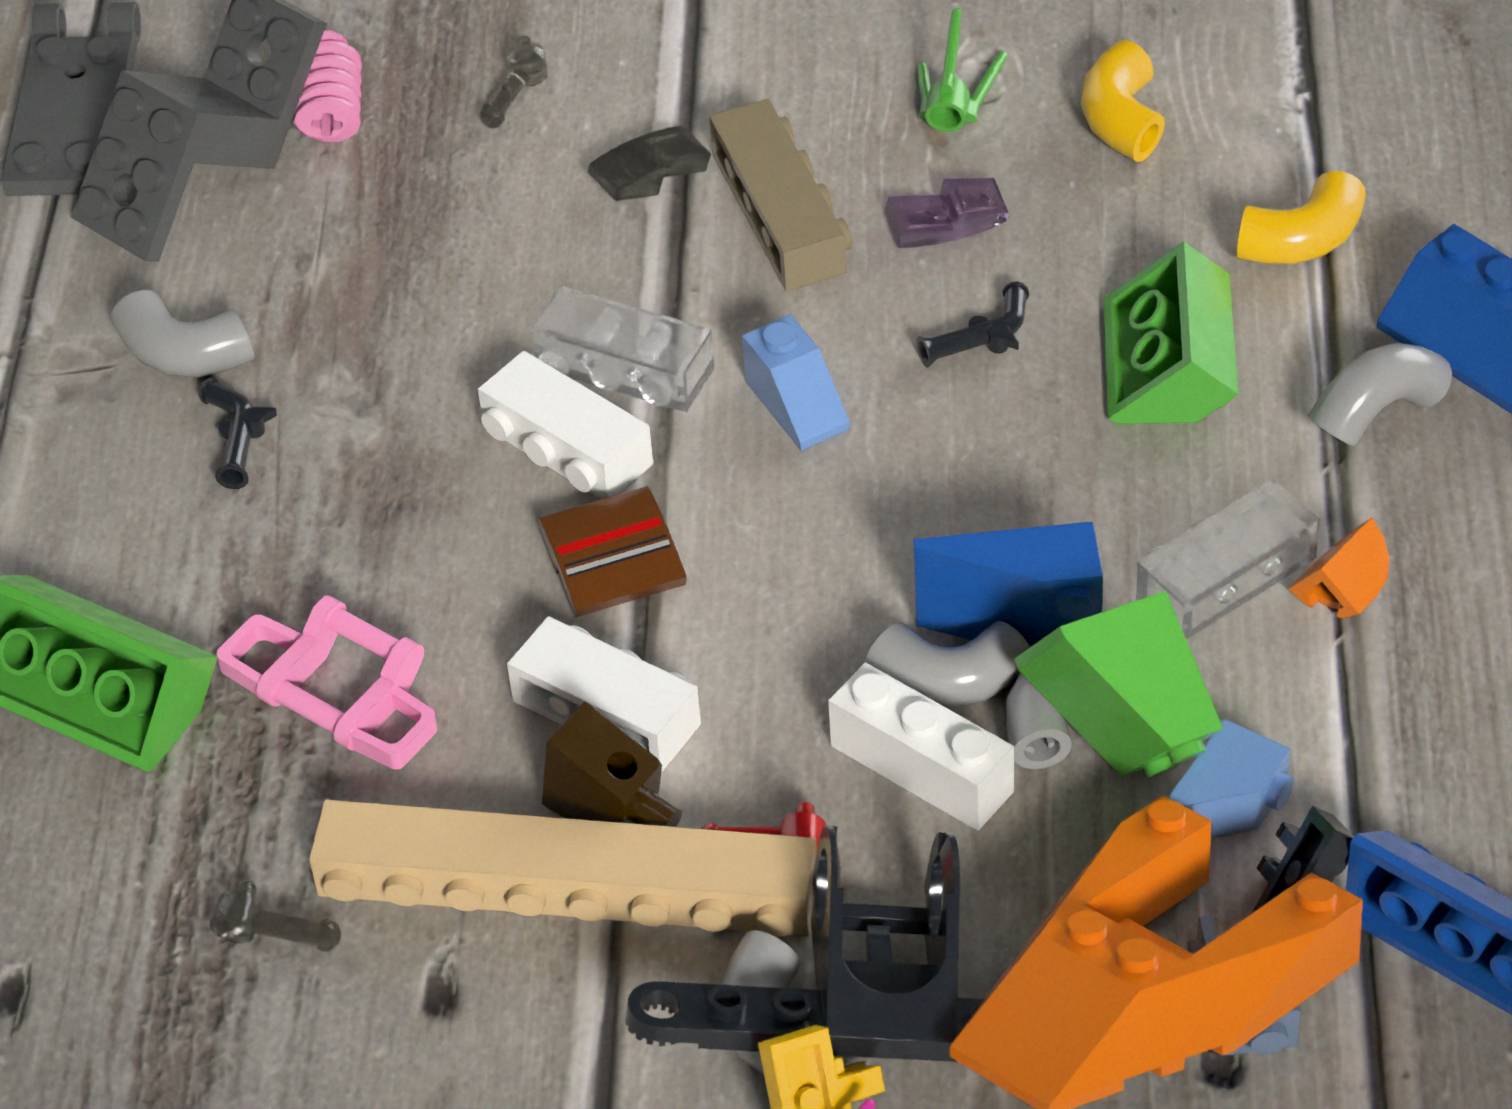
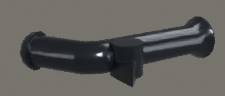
M1013 281L1005 285L1002 291L1004 306L1001 317L988 320L984 316H974L969 320L968 327L933 338L918 336L916 340L917 350L924 366L928 368L937 359L987 344L991 352L998 354L1006 352L1008 347L1018 350L1019 342L1014 334L1021 328L1024 322L1026 300L1030 295L1028 287L1019 281Z
M209 378L203 381L199 387L198 395L200 400L204 404L210 403L232 414L231 420L223 421L218 426L219 435L228 440L223 465L216 471L215 478L225 488L240 489L245 487L249 481L245 466L250 438H258L265 433L264 423L277 416L276 408L253 407L250 400L244 395L219 384L217 379Z

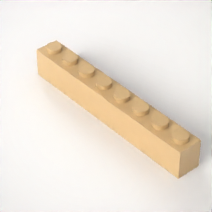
M325 800L309 860L317 895L331 897L339 901L359 899L392 902L400 906L420 904L453 907L461 911H475L478 909L514 912L522 916L542 914L576 917L584 921H598L601 919L628 921L652 927L663 924L700 927L712 932L723 930H758L775 937H782L786 935L809 936L814 902L812 875L817 850L816 838Z

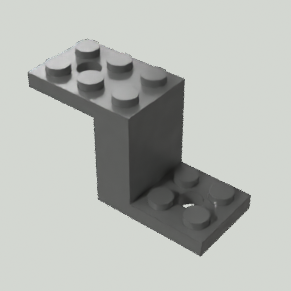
M231 0L204 78L121 70L71 218L140 259L159 262L193 164L275 169L327 23L285 0ZM267 38L271 47V54L268 61L263 64L260 59L259 49L262 41ZM131 178H133L134 185L137 188V195L132 204L128 200L126 191Z

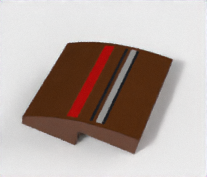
M648 486L538 518V523L555 572L561 576L575 618L686 585L687 575L658 504Z

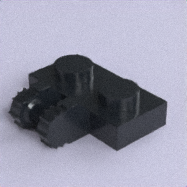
M1312 805L1300 828L1284 821L1281 823L1275 835L1285 845L1287 851L1282 860L1264 855L1256 868L1268 882V885L1252 913L1310 873L1333 882L1335 876L1340 875L1344 871L1349 861L1350 842L1354 836L1333 814Z

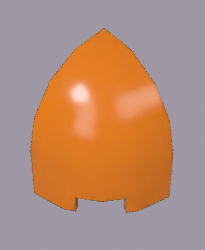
M1372 517L1339 540L1315 561L1288 590L1310 608L1319 602L1331 609H1337L1336 615L1339 618L1360 614L1376 598L1388 579L1390 558L1385 538Z

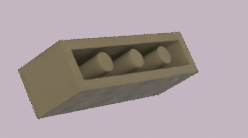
M769 98L709 115L712 155L785 291L846 274V250L852 248V239L848 225L844 218L836 219L833 214L831 198L825 184L817 185L815 182L812 164L807 152L804 149L797 150L793 130L786 116L779 118Z

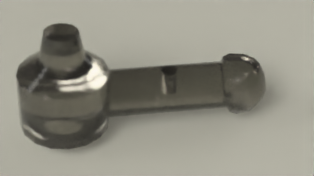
M528 36L519 37L516 45L508 51L509 73L490 101L481 107L479 117L488 128L501 126L505 121L507 111L523 88L542 83L548 75L543 47L532 42Z
M242 881L235 890L223 892L219 896L209 923L211 930L218 937L232 943H249L253 940L255 934L317 946L318 950L324 952L335 949L340 943L342 935L339 925L328 919H322L320 922L264 910L262 904L256 899V885L249 881Z

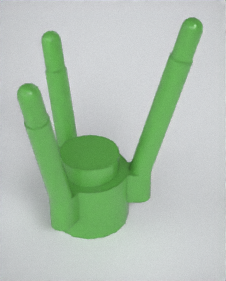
M954 8L951 13L942 77L931 86L927 64L920 62L917 65L921 97L919 117L926 120L931 127L943 132L959 130L965 125L966 121L973 123L977 120L979 106L1008 57L1006 51H1000L970 98V92L964 81L954 76L962 11L959 8Z

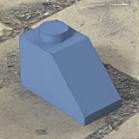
M791 314L742 335L745 381L801 451L850 429V421L819 347Z
M1226 719L1221 723L1223 729L1212 735L1205 745L1207 751L1197 756L1168 797L1210 819L1211 838L1258 829L1272 808L1277 811L1282 809L1291 794L1294 784V777L1288 775L1290 748Z

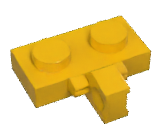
M813 1025L758 1043L771 1109H852L851 1102L885 1091L880 1065H866L865 1061L843 1065L842 1057L833 1056L829 1030L826 1027Z

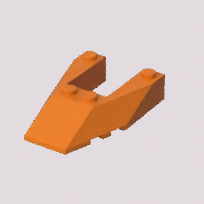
M1162 795L1119 824L1034 930L950 1045V1057L1035 1109H1073L1124 1091V1080L1151 1071L1160 1077H1164L1184 1070L1185 1058L1211 1049L1221 1056L1232 1053L1359 962L1363 899L1326 879L1310 873L1194 954L1188 952L1143 926L1209 882L1211 820Z

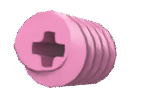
M332 30L324 31L298 102L294 124L301 133L323 142H340L349 139L357 133L361 124L359 114L361 110L360 84L362 82L360 72L362 69L361 57L353 47L349 46V43L342 35Z

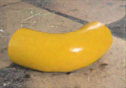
M1118 40L1097 58L1085 75L1082 83L1081 109L1092 132L1120 154L1135 162H1142L1150 156L1158 145L1164 131L1165 120L1161 114L1134 99L1135 94L1152 80L1154 71L1149 56L1136 43L1129 40Z
M1330 171L1321 174L1315 180L1310 198L1302 207L1290 210H1274L1247 205L1239 230L1238 260L1263 264L1294 265L1323 257L1347 241L1359 222L1366 200L1365 187L1359 179L1351 174L1342 171Z

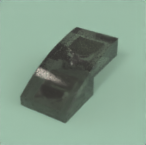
M683 125L653 131L618 145L589 163L587 173L615 201L659 195L664 177L705 172L711 153Z

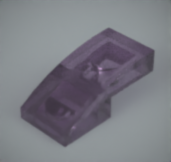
M995 178L944 179L939 195L888 196L884 211L898 248L936 245L973 236L1006 222L1009 216V211Z

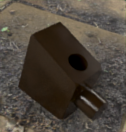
M585 701L546 742L542 805L566 819L677 827L682 816L681 809L659 795L662 764L659 759Z

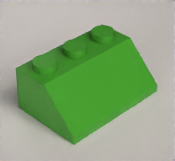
M1183 241L1103 298L1108 419L1116 424L1197 423L1216 409L1224 407L1231 399L1239 395L1230 274L1188 243Z

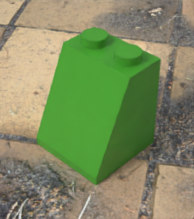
M1166 591L1060 626L1014 659L1018 671L1121 777L1142 769L1147 779L1171 771L1181 766L1182 761L1207 751L1203 741L1223 729Z

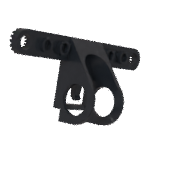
M824 826L819 837L812 875L814 902L810 919L817 990L664 981L646 982L634 988L628 997L625 1018L628 1031L631 1034L636 1033L635 1039L639 1041L643 1038L647 1039L646 1044L653 1045V1041L659 1042V1046H665L666 1042H670L671 1045L676 1043L698 1044V1049L760 1052L759 1042L818 1025L829 1030L833 1056L957 1062L950 1057V1045L985 998L957 997L960 860L955 835L953 833L939 832L934 838L924 883L926 908L843 903L844 888H840L841 868L837 845V826ZM942 886H943V903H942V913H941ZM842 930L866 932L867 961L844 960L842 953ZM890 933L924 935L927 964L894 963ZM650 1005H652L653 1010H655L658 1005H662L661 1010L665 1011L668 1007V1013H674V1016L657 1018L647 1014L644 1009L649 1011Z

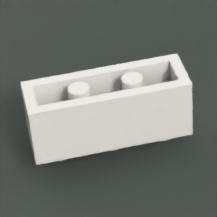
M524 350L478 388L482 413L481 421L486 431L496 440H505L526 453L535 464L542 467L547 466L564 476L581 492H590L599 499L618 495L653 465L650 427L648 424Z
M549 616L507 663L513 702L563 725L585 701L656 756L662 764V772L701 725L698 688L683 675L676 672L668 673L641 660L630 650L617 649L592 637L579 626H568Z
M866 662L828 700L831 747L977 831L983 827L1014 792L1013 745Z

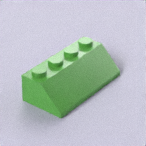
M0 575V707L143 771H153L200 714L218 656L32 576Z

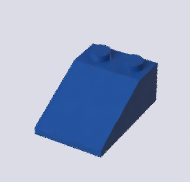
M1093 521L913 539L916 623L919 627L972 641L992 623L1001 621L1014 627L1024 637L1029 646L1032 647L1058 627L1102 612L1103 572Z

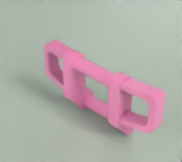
M325 595L313 607L303 629V634L263 615H253L216 651L221 673L254 693L258 699L273 707L285 706L333 733L336 743L391 769L398 770L403 768L438 730L435 711L408 693L424 657L423 646L407 637L398 640L346 611L344 603L330 595ZM338 634L386 659L380 673L381 677L346 713L299 688L326 660ZM266 640L287 651L261 675L239 661V659L258 641ZM395 710L416 722L410 731L399 742L394 744L386 743L372 736Z

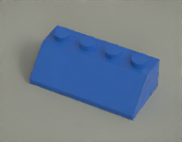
M1452 224L1417 252L1377 320V328L1400 343L1418 345L1444 356L1450 363L1454 378L1512 414V258L1458 225Z
M1390 831L1357 833L1350 842L1346 891L1363 899L1361 929L1512 1015V900L1488 887L1479 877L1459 871L1434 857L1422 845L1408 842Z

